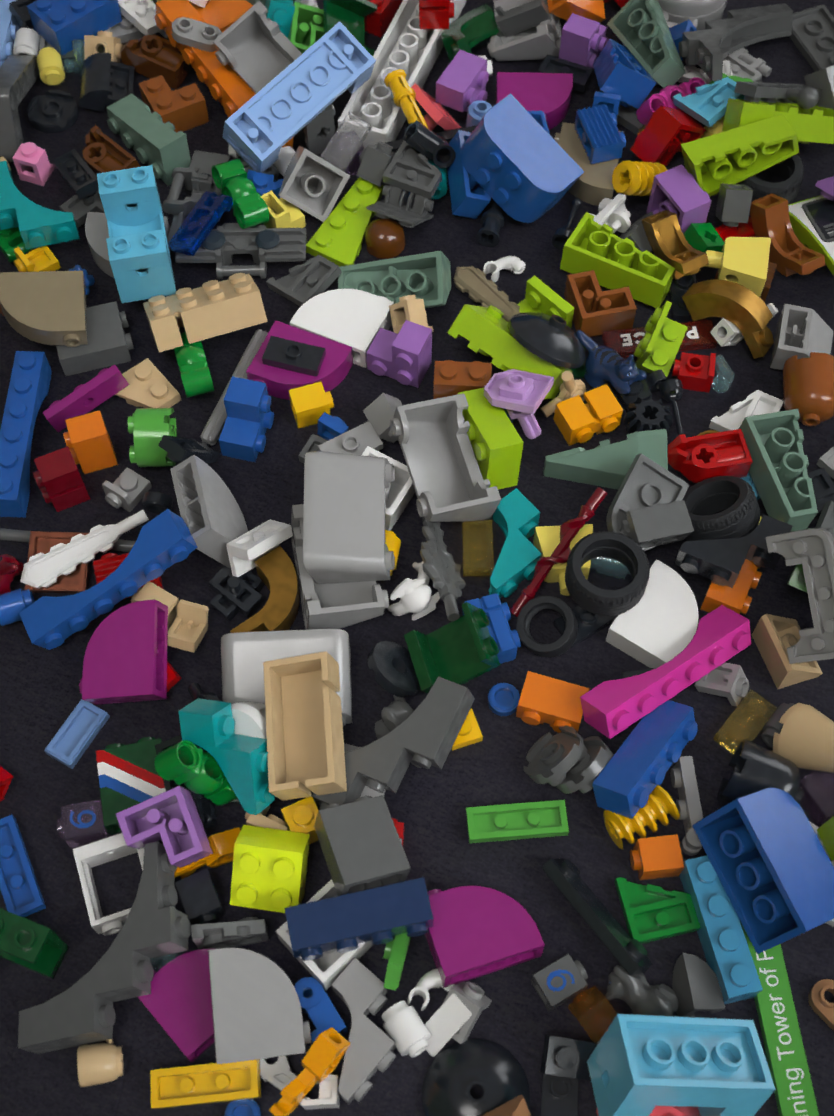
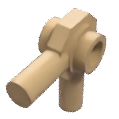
M565 371L561 375L563 383L559 387L561 391L559 396L540 408L546 418L555 412V406L559 402L577 395L581 397L582 401L585 400L583 396L586 392L585 384L581 379L574 380L571 371Z

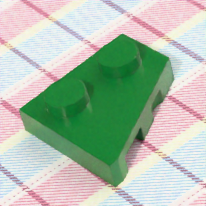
M622 877L615 879L614 883L632 939H636L643 944L695 932L701 928L690 894L676 890L666 891L659 886L651 884L645 886L632 883Z

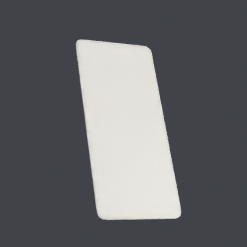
M454 993L425 1024L431 1034V1037L427 1040L429 1047L426 1050L432 1057L437 1055L472 1016V1012Z

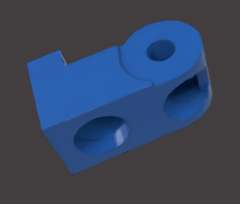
M305 977L295 983L294 988L298 994L301 1011L308 1014L316 1030L311 1032L312 1043L315 1042L320 1033L331 1027L342 1036L348 1033L346 1025L317 979Z

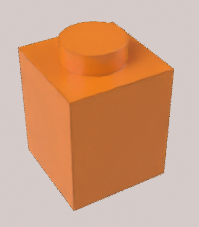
M678 834L639 838L633 847L634 850H630L631 867L633 871H638L639 880L679 876L684 869Z

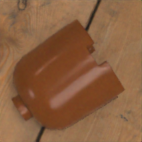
M811 352L810 358L798 359V355H794L787 359L783 365L785 411L799 409L800 418L798 422H801L803 425L816 426L834 416V356L827 353Z

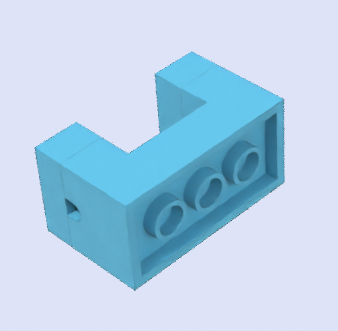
M152 165L98 173L99 195L109 231V238H106L109 262L121 303L146 300L157 295H174L176 286L163 210Z
M617 1014L587 1060L599 1116H649L656 1106L698 1107L700 1116H754L775 1091L753 1020Z

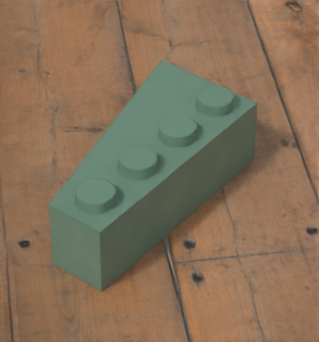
M629 0L607 23L650 76L663 88L668 85H674L686 73L661 6L657 0Z
M130 94L106 107L109 116L107 123L111 131L121 136L128 149L132 148L136 152L141 163H146L148 166L152 165L157 179L161 178L169 186L173 181L172 172L174 168H189L191 157L186 134L182 131L176 133L174 131L175 126L169 121L164 124L161 115L156 111L151 113L149 106L135 95Z
M799 409L745 417L739 429H742L753 461L749 473L768 516L792 525L791 532L806 529L817 515L818 510L812 479L808 477L807 472L809 462L807 455H804L802 445L804 441L803 430L799 429L798 424L800 418Z

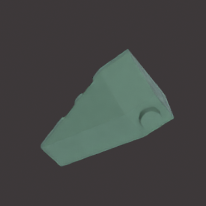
M442 251L341 266V274L338 276V289L362 290L376 296H383L394 302V304L398 303L399 298L402 296L415 295L416 299L424 300L425 308L446 305L452 288L450 260Z
M666 429L634 432L626 434L627 440L613 444L608 439L600 441V445L594 449L585 450L578 447L545 456L543 474L545 477L618 490L635 456L638 454H643L668 470Z

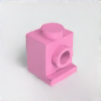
M32 142L21 143L12 158L20 180L40 186L45 185L55 168L49 162L46 150Z

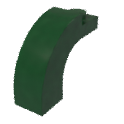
M484 4L449 25V29L443 31L441 39L451 63L459 50L472 54L470 49L473 46L500 32L492 9L487 4Z

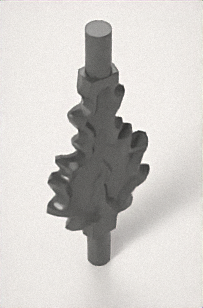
M423 517L422 522L424 526H422V533L427 542H421L420 555L424 562L423 571L433 580V588L438 589L440 599L444 601L447 619L455 621L460 617L456 599L462 596L461 589L466 585L460 575L461 565L456 564L452 554L446 551L447 546L443 542L444 531L440 529L441 523L428 522Z

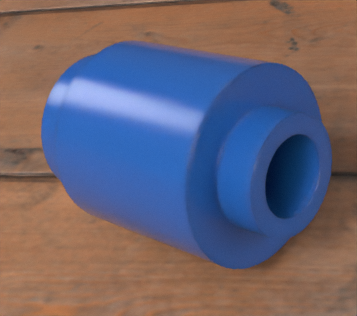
M20 588L0 595L1 626L21 621L19 612L35 602L30 589L23 591Z

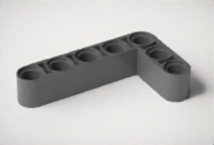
M9 55L0 67V157L3 156L8 163H14L12 158L21 143H23L18 105L38 78L39 70L35 55Z

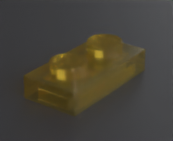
M751 689L717 732L713 740L734 754L741 741L744 742L745 738L752 742L777 707Z

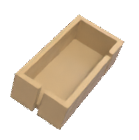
M245 273L233 274L228 280L220 282L211 280L205 282L202 287L195 289L182 288L177 290L174 295L167 297L157 295L151 297L148 302L143 303L159 353L184 346L179 331L181 327H184L188 342L191 344L268 322L260 290L254 283L251 275Z
M327 651L263 662L269 792L282 801L312 797L311 791L318 796L346 792L341 697L335 693L340 691L339 663Z

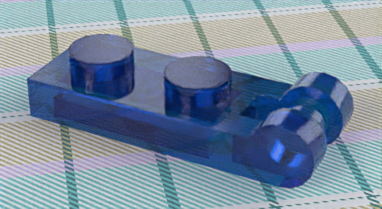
M206 191L169 241L168 245L171 250L194 256L223 213L231 210L233 206L232 197L224 194L218 196L215 192Z

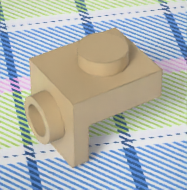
M180 600L177 604V617L168 630L167 646L194 653L208 631L209 608L205 605Z

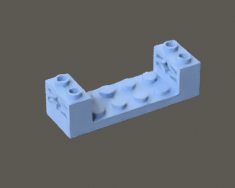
M339 21L225 120L223 138L254 171L263 173L278 160L280 148L348 89L352 94L371 77L376 60Z

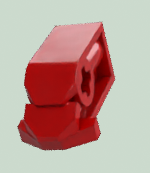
M742 429L687 438L685 434L676 437L667 447L668 463L670 466L695 483L716 476L746 477L753 462Z

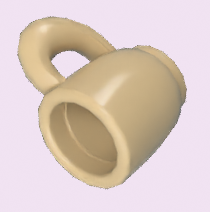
M113 1039L106 1040L107 1043L78 1046L77 1073L79 1086L88 1087L106 1084L116 1080L119 1076H123L122 1046L113 1044Z

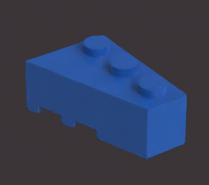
M609 39L593 64L600 90L605 93L621 95L620 104L624 107L631 105L639 109L656 84L655 80L628 48L612 39Z
M458 130L449 142L455 150V160L447 167L452 215L476 219L488 205L491 197L462 165L460 149L471 132Z

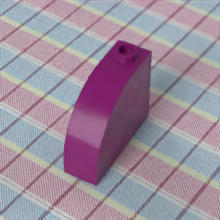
M497 72L496 104L511 93L527 111L544 112L548 129L550 130L557 126L568 113L572 94L573 73Z
M275 321L246 371L247 379L266 383L268 395L290 400L288 390L321 381L325 392L331 391L343 381L353 365L352 347ZM275 336L325 348L326 355L318 376L263 364L262 357L270 337Z
M155 599L133 602L115 610L100 623L91 636L84 655L83 675L79 684L82 700L99 705L167 699V605Z
M460 886L445 891L440 889L428 891L434 921L433 927L427 928L428 932L425 933L436 968L441 976L443 988L541 957L545 944L536 923L526 909L510 896L495 889L482 886Z
M200 949L185 953L168 962L157 972L153 970L151 994L138 997L192 1063L215 1042L208 950L212 949Z

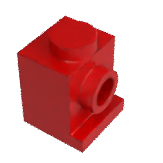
M681 352L680 359H674L672 376H676V379L682 381L683 389L709 393L714 379L716 353H710V356Z

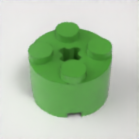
M137 408L133 416H128V432L133 434L134 445H130L129 448L131 463H137L138 467H169L176 465V462L166 456L167 452L158 446L163 435L177 437L176 418H170L169 416L174 413L173 408Z

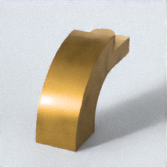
M664 210L642 219L646 236L654 254L675 268L674 279L698 273L701 267L709 264L707 253L693 248L684 237L676 213Z

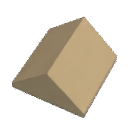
M765 614L760 618L752 633V637L777 690L822 675L823 673L817 661L789 664L787 648L795 645L801 637L799 634L801 628L797 620Z

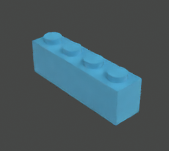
M708 856L685 860L683 862L684 869L679 876L684 892L691 895L701 927L697 933L707 964L717 976L724 1004L754 998L763 989L739 917Z

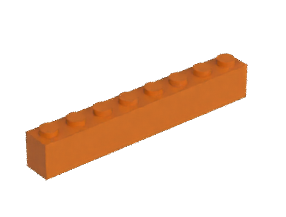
M161 0L156 2V15L154 19L158 28L164 30L172 46L179 49L184 61L193 67L198 79L208 86L212 97L222 104L225 113L230 117L256 93L228 64L224 66L215 56L217 50L207 52L180 44L173 39L172 23L177 18L187 17L206 23L188 0ZM294 137L282 147L290 146L293 148Z

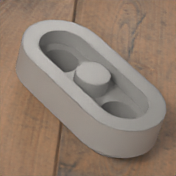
M180 17L174 20L172 23V37L176 42L207 52L216 51L213 41L222 33L218 27L187 17Z

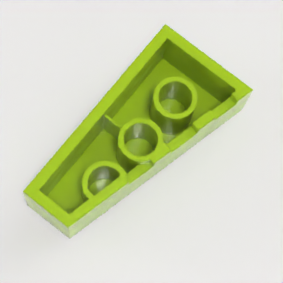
M728 98L722 131L783 114L797 133L798 143L834 144V110L817 105L811 109H803L798 103H771L761 100L760 102H751L744 99Z
M783 114L681 144L685 169L694 176L697 184L703 191L708 193L709 197L719 193L720 183L737 184L799 153L797 133Z
M586 212L564 244L560 269L572 274L594 270L599 285L611 290L629 287L633 299L655 308L660 307L669 293L675 268L647 250L644 252L640 251L635 247V242L627 237L624 240L613 233V228L605 223L601 226L593 221V215Z
M465 304L447 333L455 339L457 337H464L470 341L467 346L476 353L479 352L485 356L493 357L491 363L503 371L516 369L554 377V385L544 398L554 399L560 391V385L563 383L562 373L573 371L543 360L523 347L510 333L508 321L502 318L503 312L492 305L482 307Z

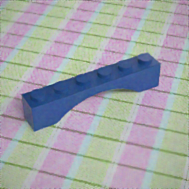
M16 351L0 429V517H26L30 496V457L33 431L40 406L48 395L52 375L45 352Z
M169 509L165 510L142 526L137 541L128 556L102 582L88 590L73 595L60 597L42 596L19 612L31 643L48 650L59 647L66 638L75 632L85 629L98 616L110 612L114 605L124 598L137 593L144 584L159 578L167 568L185 560L189 553L198 547L184 519Z

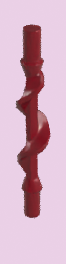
M597 487L586 504L581 506L578 517L561 525L560 543L550 557H540L538 559L532 582L521 590V595L510 609L512 615L518 617L521 608L529 600L535 598L542 581L554 564L567 562L571 552L570 542L583 525L595 515L596 509L607 495L606 491Z

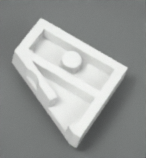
M756 390L748 395L746 400L732 405L725 414L720 417L717 415L713 417L709 428L719 432L739 429L745 417L780 412L783 400Z

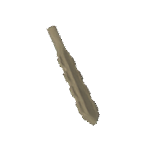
M473 266L457 267L453 278L455 286L460 291L469 293V298L474 302L482 303V307H489V305L496 307L503 312L502 318L508 322L513 315L521 313L519 311L520 307L515 302H510L509 296L504 291H498L497 285L492 280H487L486 274L481 269H475Z

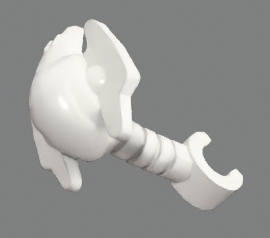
M423 561L412 564L418 571V578L413 580L406 578L391 593V600L401 599L388 608V611L392 612L394 616L414 613L412 615V620L414 621L435 610L440 596L439 592L431 596L432 590L428 586L430 578L423 571Z

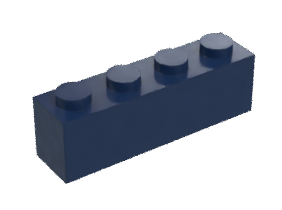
M424 877L285 908L294 957H302L303 961L318 959L323 956L324 951L337 949L338 953L350 952L357 949L359 943L372 941L373 945L385 944L392 941L393 936L407 933L408 937L420 936L428 932L427 928L433 927L434 921Z

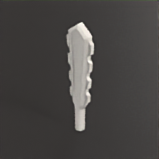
M141 510L117 524L106 526L99 524L91 528L90 533L87 535L80 533L72 537L68 544L59 543L51 547L49 553L43 554L40 552L30 557L29 562L24 564L20 582L36 589L51 586L57 582V577L60 575L67 576L76 571L77 565L80 563L87 564L94 560L95 554L98 552L105 553L112 549L113 543L122 534L149 520L144 510Z

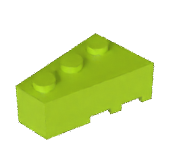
M484 388L457 393H464L469 405L468 409L462 411L464 420L469 421L470 424L467 434L483 480L489 479V488L497 486L498 490L517 486L524 442L504 409L492 406L484 396Z

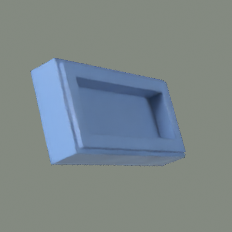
M81 699L44 749L45 753L73 769L110 718L109 714L90 702Z

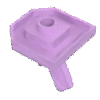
M516 369L498 372L492 376L484 387V396L492 406L507 409L511 420L518 419L525 436L529 439H534L542 432L534 413L554 385V377Z

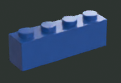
M668 700L640 720L592 783L598 807L633 819L638 810L647 804L649 795L654 788L663 782L665 774L671 765L679 760L682 750L687 743L695 738L698 725L695 722L693 707Z

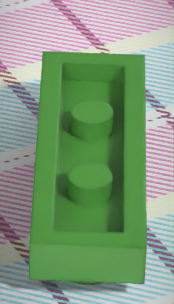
M565 800L466 807L469 843L568 836L569 833Z

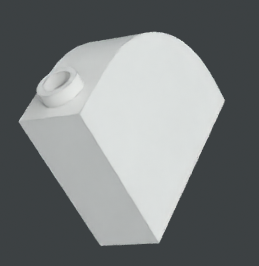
M357 289L330 290L318 294L305 302L291 319L290 325L352 347L353 363L366 368V353L379 329L388 330L392 324L389 306L393 305L394 302L383 296H376Z
M656 559L650 568L649 580L641 600L632 609L617 616L608 630L606 642L649 668L656 669L672 660L686 648L697 631L698 606L690 586L675 570Z

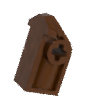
M145 35L139 40H129L121 48V61L125 65L135 67L134 73L137 72L149 78L162 75L168 86L176 90L192 70V66L184 61L182 53L177 47H173L170 41L156 35Z
M97 125L85 136L87 146H84L83 158L96 176L98 173L140 167L134 156L101 132Z

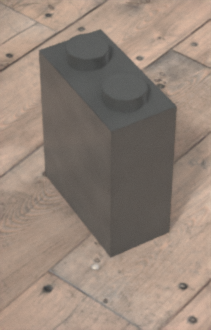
M116 301L86 308L88 344L77 347L56 345L59 361L65 376L131 361L129 350L134 349L130 333L125 334L124 328H128L129 325L125 311L119 312Z
M383 795L373 798L371 796H363L352 803L343 805L333 803L318 811L314 828L338 896L406 880L411 868Z

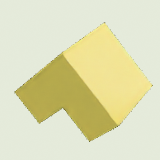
M272 190L260 196L265 201L269 210L270 219L264 223L267 228L306 227L305 215L297 206L283 198L278 199Z

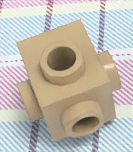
M97 31V36L84 35V60L96 53H111V61L121 64V48L123 46L121 39L113 37V32Z

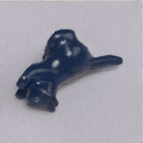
M577 330L576 335L579 341L589 352L585 361L586 372L584 377L591 387L597 388L610 382L619 394H627L631 391L630 385L633 382L647 378V373L637 368L633 354L624 359L615 349L604 345L599 346L582 330Z

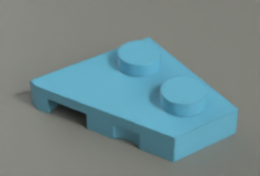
M726 77L715 81L713 84L697 87L696 93L682 97L681 93L676 94L673 97V102L675 106L710 128L725 115L728 98L744 99L745 95L735 93L737 82Z

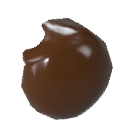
M381 218L372 221L365 231L368 253L383 259L398 256L405 248L403 227L395 219Z

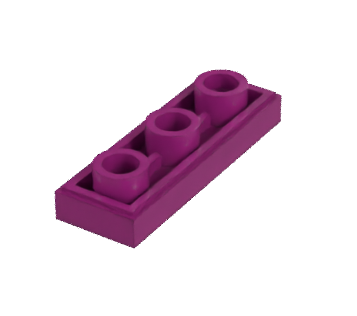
M112 365L101 370L96 377L87 383L77 386L72 393L63 399L53 402L48 409L43 411V415L54 429L60 432L67 427L66 419L87 414L129 386L117 366Z

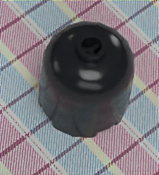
M746 738L744 742L741 741L729 762V765L734 767L729 780L722 779L718 791L719 798L732 802L737 798L774 787L787 792L798 803L801 802L804 790L799 788L801 776L796 764Z

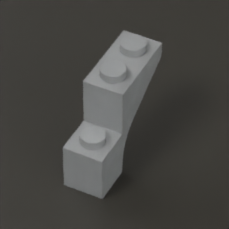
M356 958L349 963L331 984L333 992L344 1001L352 1017L348 1040L351 1044L345 1053L338 1086L342 1099L348 1105L353 1099L360 1102L371 1089L373 1084L369 1080L376 1071L379 1070L383 1073L396 1058V1055L393 1053L396 1048L395 1042L367 1017L369 1013L373 1016L376 1015L387 1001V998L384 996L387 993V989L384 988V983Z

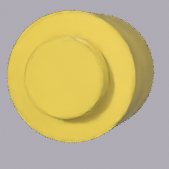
M52 47L42 48L36 58L40 79L47 85H58L65 79L62 57Z

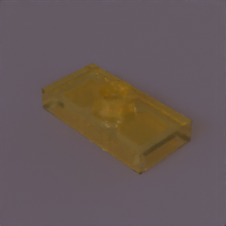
M492 520L462 522L463 576H491L494 570Z

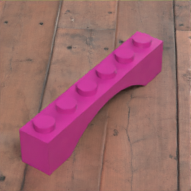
M724 605L719 606L699 619L698 629L692 641L672 660L640 675L604 681L582 695L580 700L584 721L611 739L750 646L751 632L749 619Z

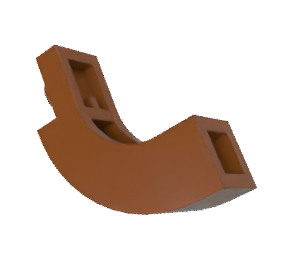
M771 193L751 202L750 214L756 237L771 238L769 261L777 264L776 270L788 277L795 273L808 275L813 273L815 269L825 266V255L804 246L796 237L790 223L787 199Z

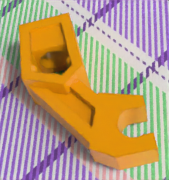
M240 828L209 836L208 841L213 854L184 867L177 866L174 872V879L179 876L181 879L186 878L205 864L208 867L214 868L232 862L234 843L241 831Z
M333 1027L320 1033L301 1061L304 1069L297 1078L283 1088L280 1093L282 1098L273 1104L269 1111L274 1116H288L318 1081L321 1083L335 1070L351 1043Z

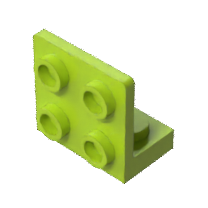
M535 275L530 278L526 284L525 299L517 304L520 307L519 311L521 313L535 312L550 316L557 315L567 322L566 325L571 328L574 307Z
M666 301L662 308L656 307L653 315L649 317L644 329L646 333L643 339L639 341L634 352V356L638 357L636 360L637 368L649 373L662 369L666 377L688 329L687 326L667 318L672 302Z

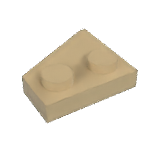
M148 358L122 374L129 386L115 394L126 399L128 404L144 408H170L181 401L180 393Z

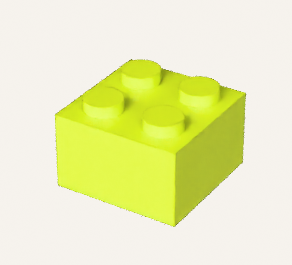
M243 825L234 843L230 905L285 913V908L301 905L305 895L310 834Z

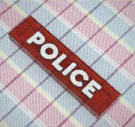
M712 320L681 323L687 326L688 329L678 352L716 348L717 341L710 333L714 328ZM645 327L603 331V344L615 349L623 358L629 357L630 354L634 355L639 341L643 339L646 333L644 331Z

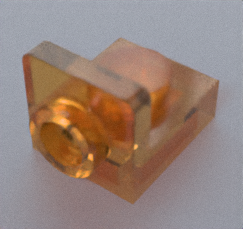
M595 986L578 993L573 1002L568 1006L570 1012L595 1043L600 1042L617 1015L606 997Z

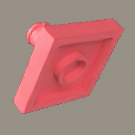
M417 84L411 87L416 93L415 100L427 113L424 119L431 131L437 125L446 131L462 128L440 103L436 102V99Z

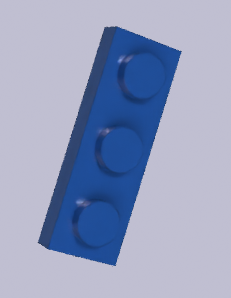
M11 814L0 819V890L7 911L24 918L45 909L46 905L16 818Z

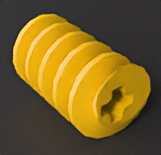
M622 161L614 168L612 174L613 188L617 193L625 195L650 196L654 176L667 171V168L660 163Z
M660 785L654 788L649 795L647 804L638 810L633 819L606 809L603 813L606 829L620 849H623L622 838H625L630 844L635 843L633 832H636L641 838H645L646 832L644 827L646 825L652 832H656L658 829L656 820H659L664 826L669 825L667 814H670L675 820L680 819V814L674 800Z

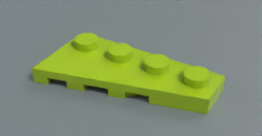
M359 177L306 244V252L315 257L320 255L339 267L353 265L361 251L366 227H368L375 214L374 211L366 208L380 201L383 186H377Z

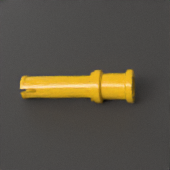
M397 69L390 72L385 77L384 83L387 87H390L394 95L393 101L398 107H401L409 125L417 120L429 128L415 101L416 93L413 88L409 87L405 79V71Z

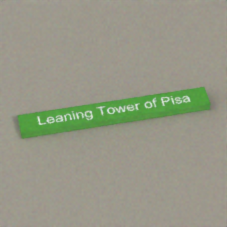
M741 923L763 989L754 998L770 1074L775 1086L774 1093L779 1116H819L781 944L757 954Z

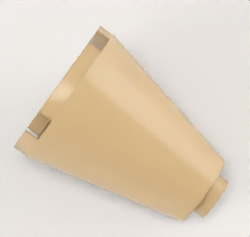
M797 703L791 706L779 721L784 725L780 734L776 732L774 734L773 752L790 760L798 768L834 773V721L811 705Z

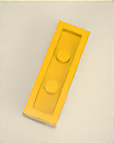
M260 1060L150 1070L151 1109L261 1098Z

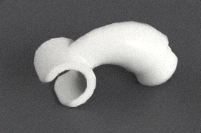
M506 256L495 262L489 261L485 263L483 272L486 275L492 273L491 280L495 283L499 279L500 270L513 271L516 275H519L525 270V262L516 256Z
M433 969L422 976L416 987L410 991L407 1004H410L414 995H420L424 999V1004L421 1008V1011H423L429 1003L430 996L428 991L431 988L442 987L449 991L454 984L443 988L438 969Z

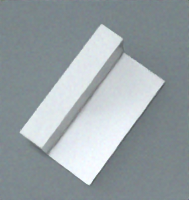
M270 519L227 543L226 547L232 575L238 578L255 568L256 560L292 537L291 525Z

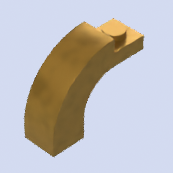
M713 279L694 283L683 295L682 298L693 321L707 317H721L735 324L743 334L754 359L764 357L773 345L772 332L766 326L773 315L761 298L748 288L735 282Z
M279 545L255 561L257 574L270 591L267 603L257 614L232 629L231 633L289 630L294 623L300 603L297 575L291 559Z

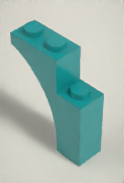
M7 161L0 162V230L19 227L26 250L80 239L72 212L48 209L29 200L14 185Z

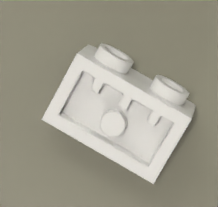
M118 0L121 14L144 35H153L159 32L163 37L168 38L164 30H160L155 22L156 5L152 0Z

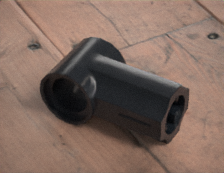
M417 120L414 123H410L405 130L404 141L431 159L437 167L446 168L454 162L455 150L444 137L438 136ZM444 148L440 155H436L440 149Z

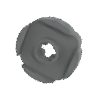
M559 727L561 732L554 736L548 732L530 748L525 758L529 764L528 767L524 766V771L535 783H549L553 787L557 786L565 780L566 773L576 762L585 758L588 749L584 745L583 738L573 727Z
M591 736L583 739L584 745L588 749L587 755L581 761L576 762L566 773L565 780L556 786L561 793L570 794L577 790L581 793H586L593 788L592 783L595 777L614 756L600 737Z

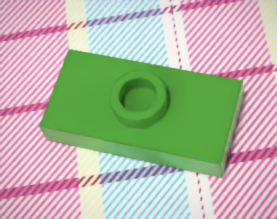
M407 933L395 935L392 941L386 943L383 959L389 960L384 988L396 991V988L399 986L411 938L407 936Z

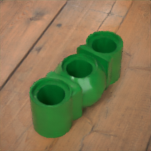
M239 159L212 166L211 172L214 183L220 189L221 194L224 195L227 205L234 209L233 214L242 229L269 221L268 207L265 201L260 198V194L256 192L254 183L247 178V172Z
M186 332L180 333L184 346L174 348L186 397L189 398L214 392L202 342L198 341L189 344Z
M180 741L156 755L154 760L155 769L164 780H174L178 785L184 783L191 792L204 795L205 798L211 799L213 803L219 806L238 799L214 757L210 753L203 752V749L197 748L191 741Z

